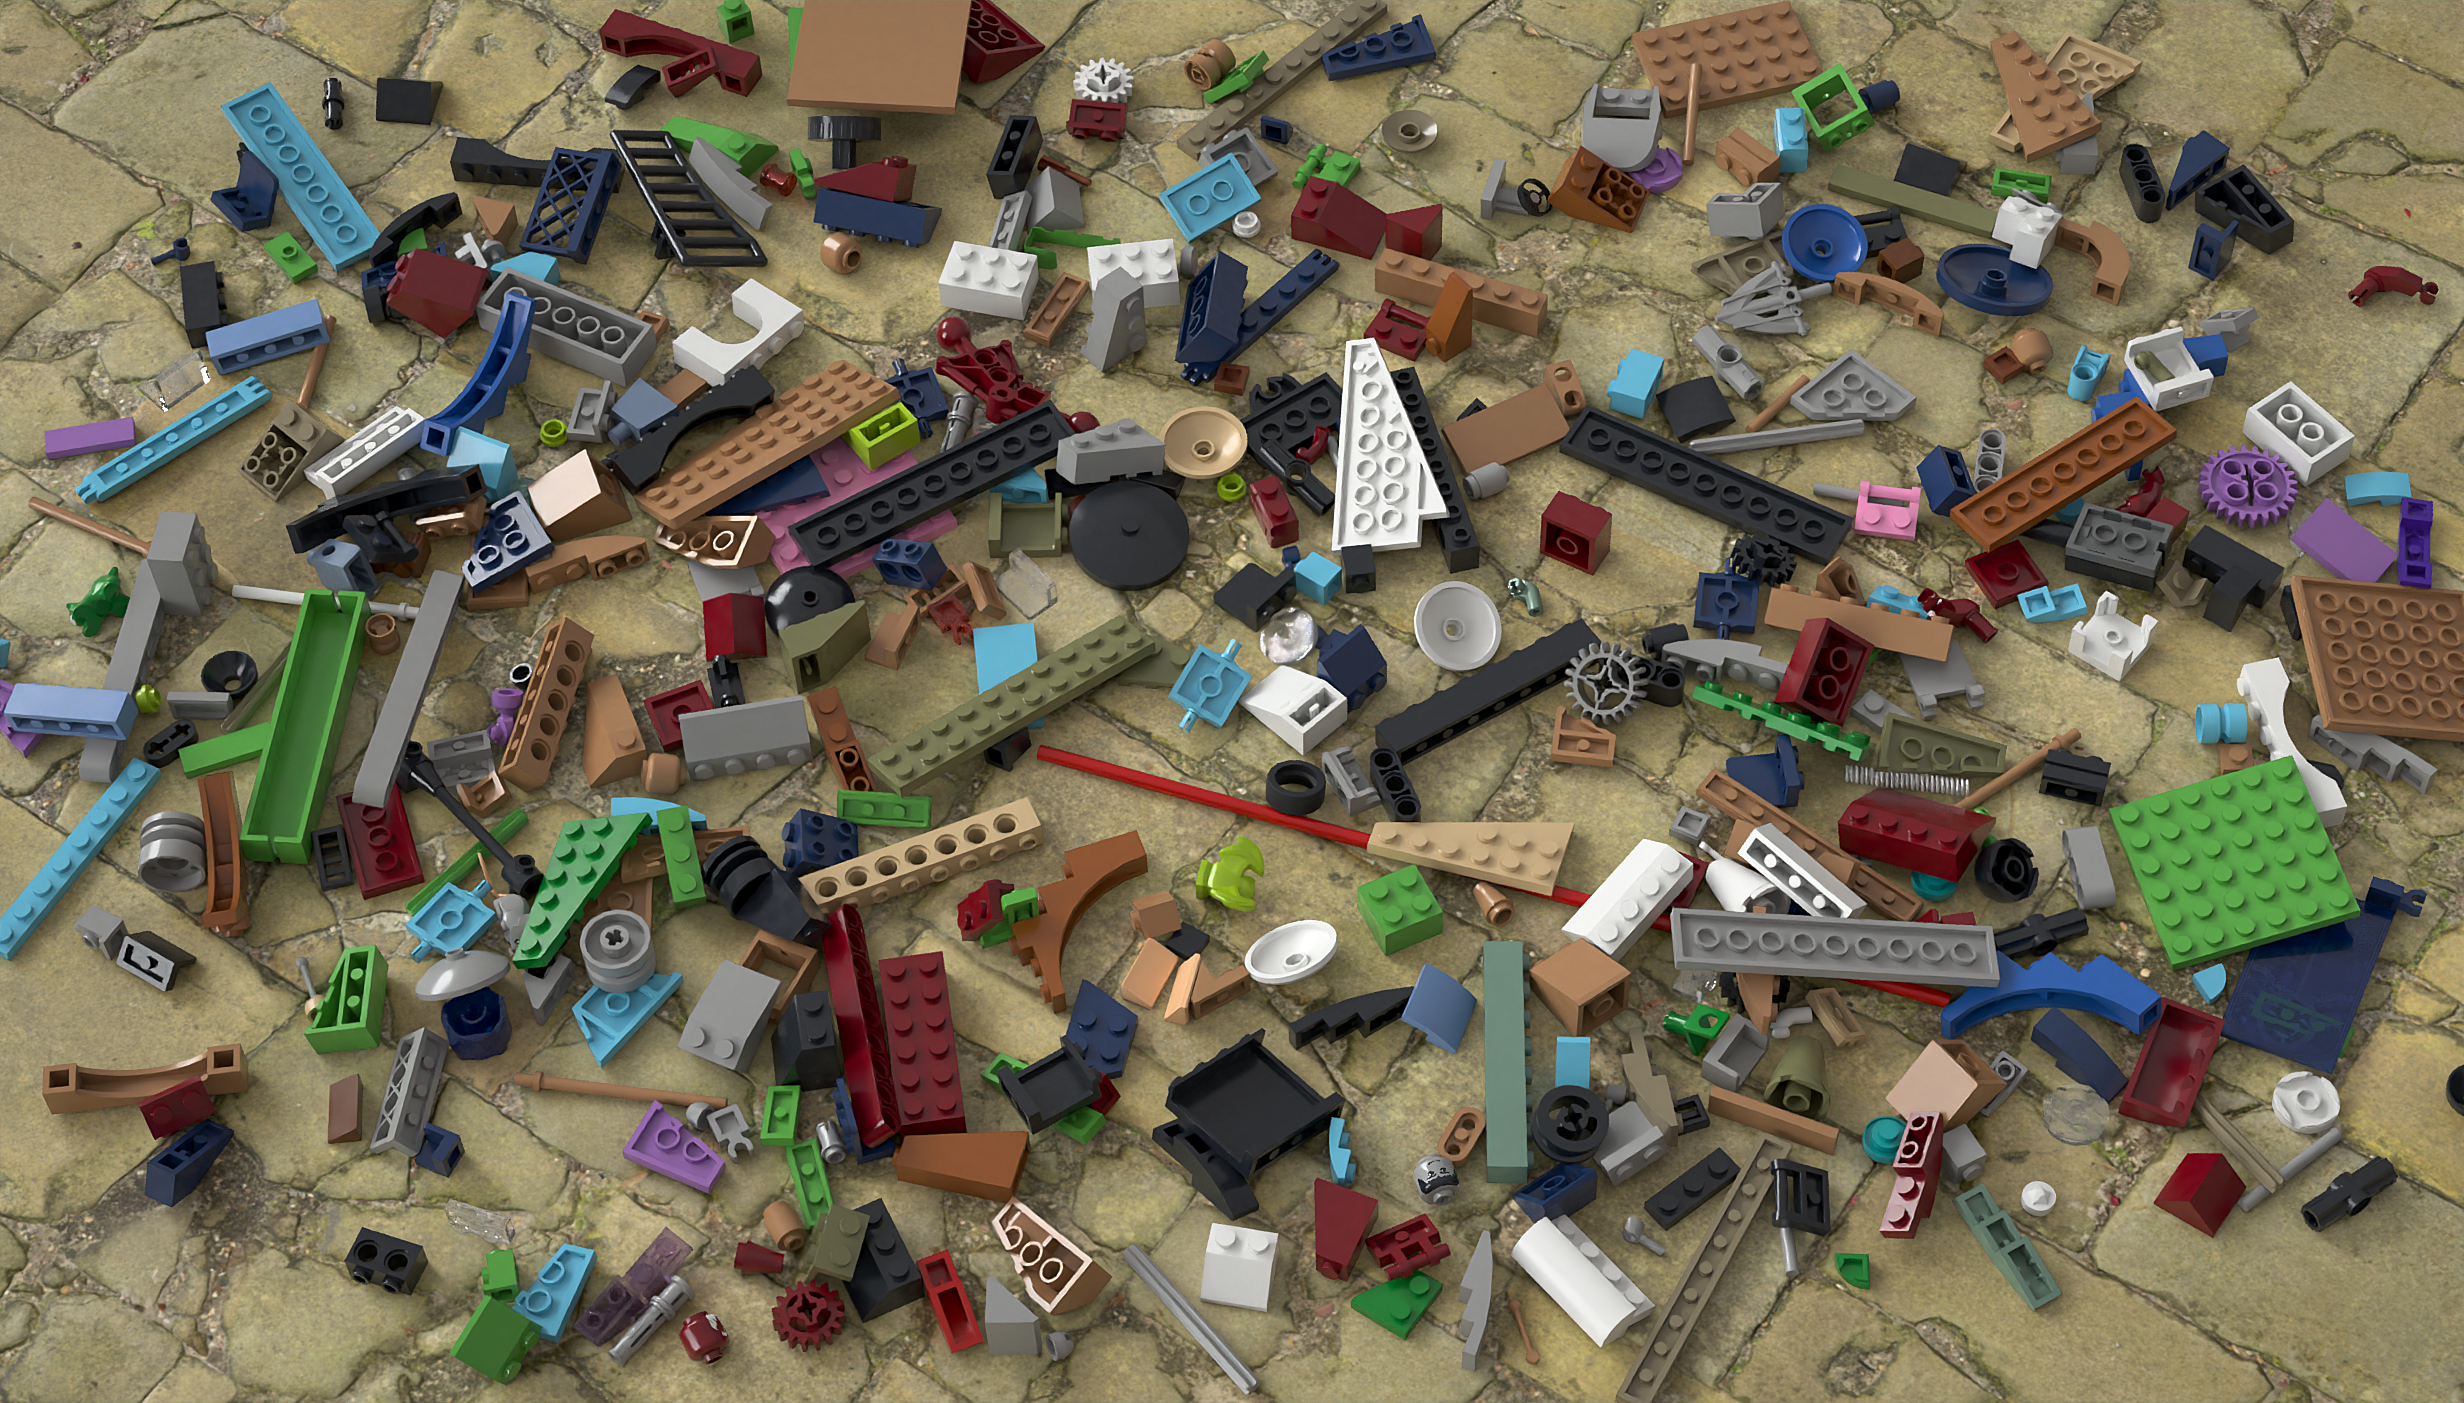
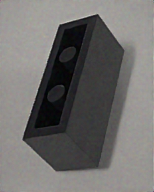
M1009 116L986 174L994 199H1003L1005 196L1025 190L1044 141L1036 116Z
M214 261L180 266L185 330L192 349L208 346L205 332L229 325L227 314H223V310L228 309L225 293H221V289L226 288L225 279L222 271L217 272Z
M2205 524L2186 547L2182 566L2193 574L2207 578L2208 581L2214 584L2234 564L2262 579L2248 604L2262 609L2280 587L2285 568Z

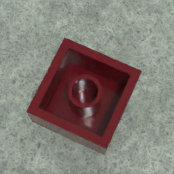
M1558 491L1541 515L1540 553L1593 576L1610 552L1612 513L1607 512L1601 507L1586 503L1576 496Z

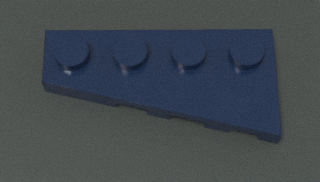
M1421 14L1412 17V21L1404 25L1399 22L1390 26L1389 31L1380 35L1376 32L1366 36V40L1358 44L1351 42L1322 54V64L1329 81L1436 60V51Z
M808 454L705 512V515L750 516V513L756 511L771 512L777 510L776 506L792 502L794 505L806 503L807 498L820 496L821 499L831 495Z

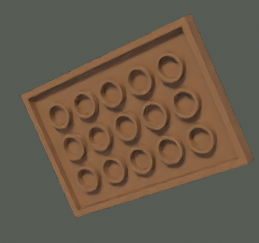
M1789 0L1632 33L1631 42L1652 89L1654 90V86L1659 88L1660 106L1665 119L1687 114L1691 65L1694 63L1702 65L1698 112L1791 92L1823 73Z

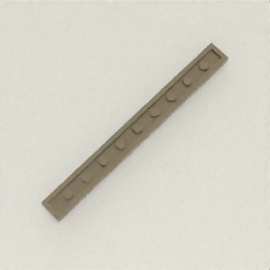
M1381 0L1354 1L1254 79V83L1249 88L1236 93L1177 139V148L1198 161L1201 156L1200 151L1212 142L1216 145L1223 141V137L1226 134L1241 128L1322 64V54L1348 44L1387 13V4Z
M1762 1131L1620 1386L1615 1402L1654 1403L1774 1184L1770 1162L1775 1159L1787 1160L1792 1152V1144Z

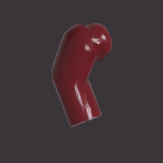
M1316 426L1312 445L1309 449L1300 447L1296 452L1295 458L1302 459L1309 465L1314 464L1325 453L1330 429L1324 426Z

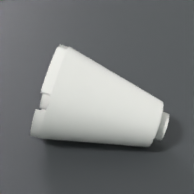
M1727 858L1715 860L1707 868L1706 882L1725 911L1753 913V906L1766 907V913L1787 915L1791 898L1767 877Z

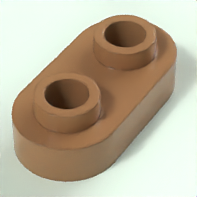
M1473 1107L1459 1109L1439 1139L1437 1154L1450 1159L1454 1168L1461 1167L1468 1162L1484 1135L1485 1117L1483 1113ZM1472 1126L1474 1127V1129L1466 1130L1464 1129V1127ZM1457 1151L1459 1154L1450 1155L1449 1152Z

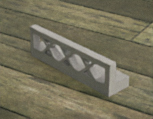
M425 1027L400 1038L369 1149L376 1154L392 1147L409 1157L418 1155L425 1134L423 1127L429 1119L449 1045L447 1040Z

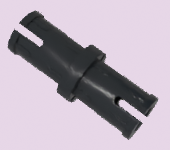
M328 78L323 83L325 96L322 100V107L325 110V126H329L331 130H337L343 126L342 110L345 103L341 96L342 83L337 78Z

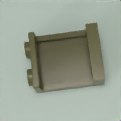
M990 493L988 529L990 558L1062 557V545H1068V528L1063 527V521L1069 520L1068 503L1063 504L1062 493H1056L1055 503L1003 504L1002 493Z

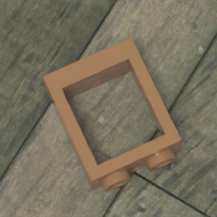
M761 928L738 965L757 972L764 959L767 958L799 971L780 1003L774 1004L767 1024L774 1023L778 1025L794 996L806 992L821 967L817 950L792 942Z

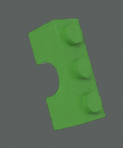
M688 805L656 811L675 910L706 904V895Z

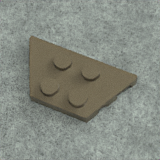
M1783 230L1691 264L1693 274L1730 295H1733L1741 286L1759 273L1771 268V263L1775 260L1780 264L1784 263L1786 270L1784 276L1790 278L1791 283L1793 282L1794 275L1793 267L1786 259L1782 248Z

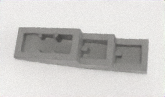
M700 136L696 137L688 160L702 180L726 205L754 228L760 230L765 227L772 204L755 193L757 185L740 174L741 165Z
M2316 715L2312 720L2308 737L2357 773L2364 766H2367L2389 783H2392L2399 776L2422 794H2425L2432 788L2438 769L2412 752L2376 734L2324 730L2322 719L2319 715Z
M1486 1230L1482 1232L1460 1285V1302L1467 1304L1461 1318V1335L1468 1337L1462 1351V1368L1474 1372L1485 1342L1491 1311L1493 1259L1490 1232Z

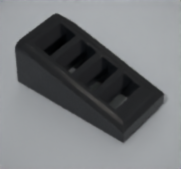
M342 824L311 831L322 891L354 885L348 842ZM335 841L339 843L336 846L323 848V844ZM339 851L341 853L340 856L331 857L325 859L324 855L331 854ZM343 863L341 867L326 870V865ZM345 873V878L328 882L327 876Z

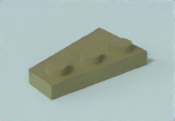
M1146 634L1147 637L1154 641L1156 652L1123 670L1118 678L1119 686L1130 687V683L1145 684L1146 688L1158 689V686L1174 687L1194 652Z

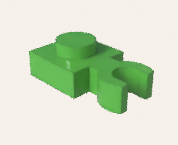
M800 148L789 151L791 169L804 198L816 197L813 188L815 184L810 174H813V169L809 158L803 157Z

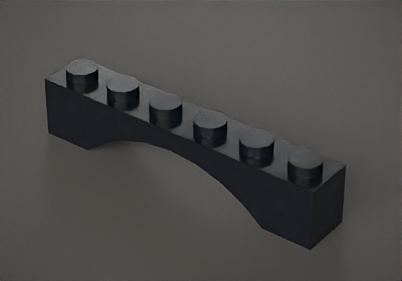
M457 137L450 164L455 181L541 187L551 160L520 158L497 149L485 139ZM594 147L585 151L601 154L602 150L614 153L622 167L612 193L619 194L626 168L617 149ZM561 158L558 166L559 170L562 171L574 163L572 158ZM591 161L581 167L584 174L587 175L595 170L597 162ZM576 170L564 179L569 186L582 178V176ZM560 180L551 185L550 188L564 189L565 187ZM585 184L575 191H587L588 187Z
M754 365L747 369L741 368L737 370L724 385L718 384L702 400L692 401L687 405L682 414L666 419L662 423L661 428L653 434L651 432L646 433L638 440L637 445L631 449L625 448L621 450L614 458L613 474L634 497L636 493L659 479L661 469L668 455L677 443L689 433L703 425L718 420L750 418L756 414L755 411L759 407L771 404L774 401L775 389Z

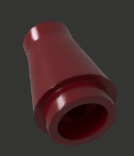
M749 1240L747 1243L739 1242L734 1269L741 1270V1273L781 1274L785 1254L777 1253Z

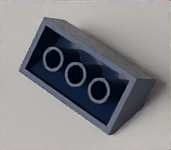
M833 188L818 189L813 222L822 224V229L838 232L839 228L849 229V235L865 237L866 233L876 235L875 240L892 242L893 238L903 240L902 245L919 248V244L929 243L941 216L942 208L904 200L889 202Z
M1220 250L1188 284L1175 361L1178 363L1220 360L1227 352H1232L1239 341L1237 331L1242 322L1240 313L1245 303L1243 295L1248 285V280L1246 279L1248 266Z

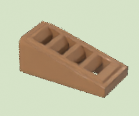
M953 562L946 566L948 569L932 590L915 588L903 596L907 603L919 606L921 620L972 593L967 580ZM955 581L956 584L951 587L949 583ZM944 586L946 591L944 593H941L939 591V588ZM933 592L937 598L931 600L927 594ZM922 597L927 605L921 607L917 599Z

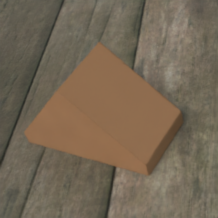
M480 196L473 197L476 216L488 239L500 241L505 248L518 225L514 204Z

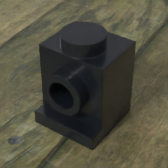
M1025 726L984 750L986 763L1011 772L1014 769L1013 763L1032 746L1028 727Z

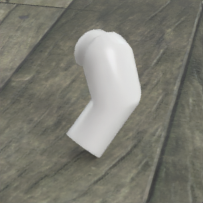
M1811 1007L1782 1010L1777 1014L1776 1023H1770V1028L1773 1029L1772 1036L1776 1039L1787 1038L1790 1035L1789 1026L1792 1024L1812 1023Z

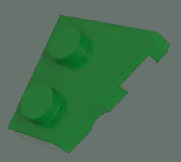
M1416 1270L1413 1271V1276L1404 1280L1400 1277L1390 1282L1386 1281L1354 1297L1351 1300V1308L1403 1340H1406L1443 1291V1284L1422 1271Z

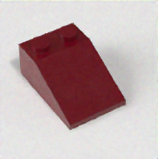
M883 157L882 161L815 178L814 184L889 202H897L911 199L917 165L909 164V159L905 157Z
M1310 176L1291 214V239L1372 260L1385 233V214L1387 213L1337 182Z

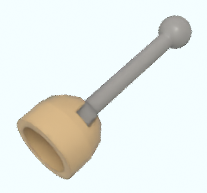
M299 957L295 964L298 969H301L311 997L305 1003V1012L308 1020L314 1022L318 1013L316 1007L320 1000L325 999V996L316 994L307 969L308 960L305 957Z

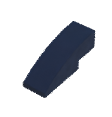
M2055 1006L2033 1027L2031 1041L2057 1059L2055 1067L2107 1105L2128 1084L2129 1080L2106 1052L2083 1029Z

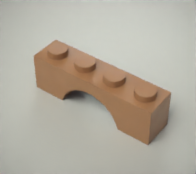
M1736 819L1724 855L1733 858L1732 861L1749 869L1751 864L1740 856L1738 852L1753 830L1760 826L1745 820ZM1826 851L1815 860L1852 891L1861 863Z

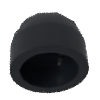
M527 663L516 665L509 675L514 686L520 690H527L533 668Z

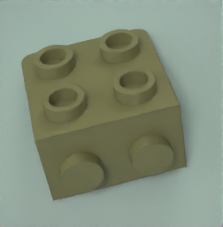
M831 1204L826 1214L820 1213L809 1242L815 1244H811L800 1270L801 1273L806 1274L804 1284L809 1285L817 1272L851 1281L869 1222V1215Z

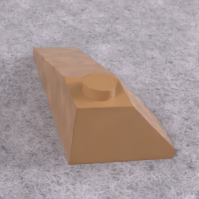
M698 516L677 529H671L661 522L653 541L657 545L715 569H741L765 562L776 536L758 516Z
M1014 1196L1011 1197L992 1221L1005 1249L1010 1253L1015 1263L1014 1267L1017 1273L1022 1277L1026 1285L1025 1289L1029 1296L1053 1316L1092 1303L1113 1277Z

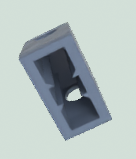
M639 378L612 407L611 413L615 427L608 432V436L617 446H620L628 438L638 444V440L648 432L653 434L660 429L666 419L671 416H679L678 406Z
M328 539L319 549L313 548L307 555V563L315 568L322 584L337 594L339 590L366 592L368 599L380 586L366 555L357 545Z

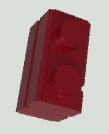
M1272 476L1250 484V505L1265 536H1267L1270 547L1275 549L1298 541L1299 520L1278 476Z

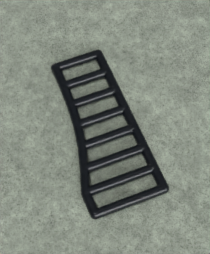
M613 130L610 132V139L681 266L765 267L767 265L768 259L757 240L705 188L681 153L670 132L646 130ZM625 141L663 142L666 148H629ZM635 159H670L675 162L676 166L638 165ZM645 177H684L688 183H648ZM655 194L698 195L702 201H658ZM665 212L713 213L718 219H668ZM675 230L731 231L737 237H678ZM685 249H749L752 256L688 255Z

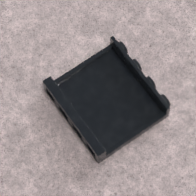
M1263 1028L1252 1035H1245L1237 1044L1229 1049H1222L1216 1057L1206 1063H1199L1193 1071L1185 1076L1176 1077L1168 1086V1096L1165 1104L1168 1110L1247 1180L1330 1128L1332 1117L1340 1118L1345 1099L1337 1092L1324 1099L1265 1048L1262 1043L1266 1030Z

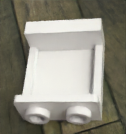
M2181 326L2165 329L2149 336L2137 337L2129 341L2124 361L2155 412L2210 395L2214 376L2209 368L2202 371L2199 370L2183 344L2184 330ZM2140 351H2151L2175 378L2159 382L2146 369H2138L2134 364V357L2140 354Z

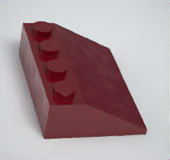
M972 0L962 71L968 75L970 80L977 83L997 80L1044 51V44L992 1Z
M1878 787L1851 802L1838 821L1839 847L1847 853L1958 883L1996 824V817Z

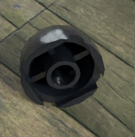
M2015 838L1997 840L1983 848L1974 865V876L1979 890L1986 897L1999 903L2018 902L2031 896L2037 887L2039 877L2038 867L2033 868V863L2030 859L2034 857L2031 849L2024 842Z

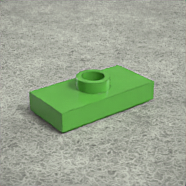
M288 231L263 244L265 252L293 284L318 271L317 264Z

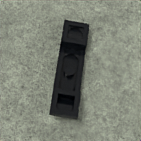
M452 192L426 200L392 221L378 236L369 252L368 257L371 268L393 260L398 261L396 252L399 250L402 240L412 231L423 228L425 231L434 224L442 230L461 216L463 213L458 194Z

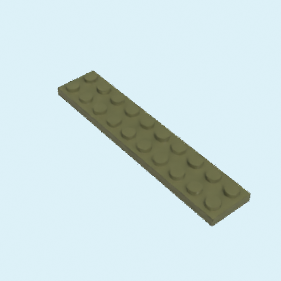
M1119 615L991 689L984 691L942 717L933 720L891 746L879 751L867 759L868 767L897 794L904 797L1156 652L1155 643Z

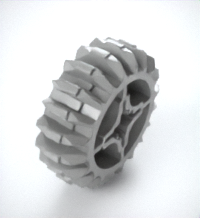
M1602 641L1600 649L1596 643L1589 644L1590 653L1584 648L1580 649L1578 652L1582 660L1573 657L1570 662L1576 669L1569 668L1565 672L1568 676L1573 677V680L1564 682L1565 687H1573V692L1566 694L1567 699L1576 697L1578 700L1572 705V708L1576 710L1583 706L1582 718L1588 717L1592 712V722L1595 724L1599 722L1601 716L1605 725L1611 724L1612 716L1617 723L1622 722V712L1627 717L1634 715L1630 705L1637 709L1642 706V703L1636 696H1647L1645 690L1639 689V686L1648 684V679H1639V674L1646 672V668L1640 667L1636 669L1635 664L1641 658L1635 656L1630 660L1628 657L1632 649L1629 647L1620 653L1621 644L1619 642H1615L1611 650L1608 641ZM1608 658L1607 664L1603 665L1600 673L1586 672L1587 667L1595 659ZM1617 662L1625 669L1629 685L1618 677ZM1608 676L1613 686L1603 689V685L1597 679ZM1583 681L1593 687L1596 703L1586 694ZM1613 692L1627 694L1624 701L1617 707H1604Z

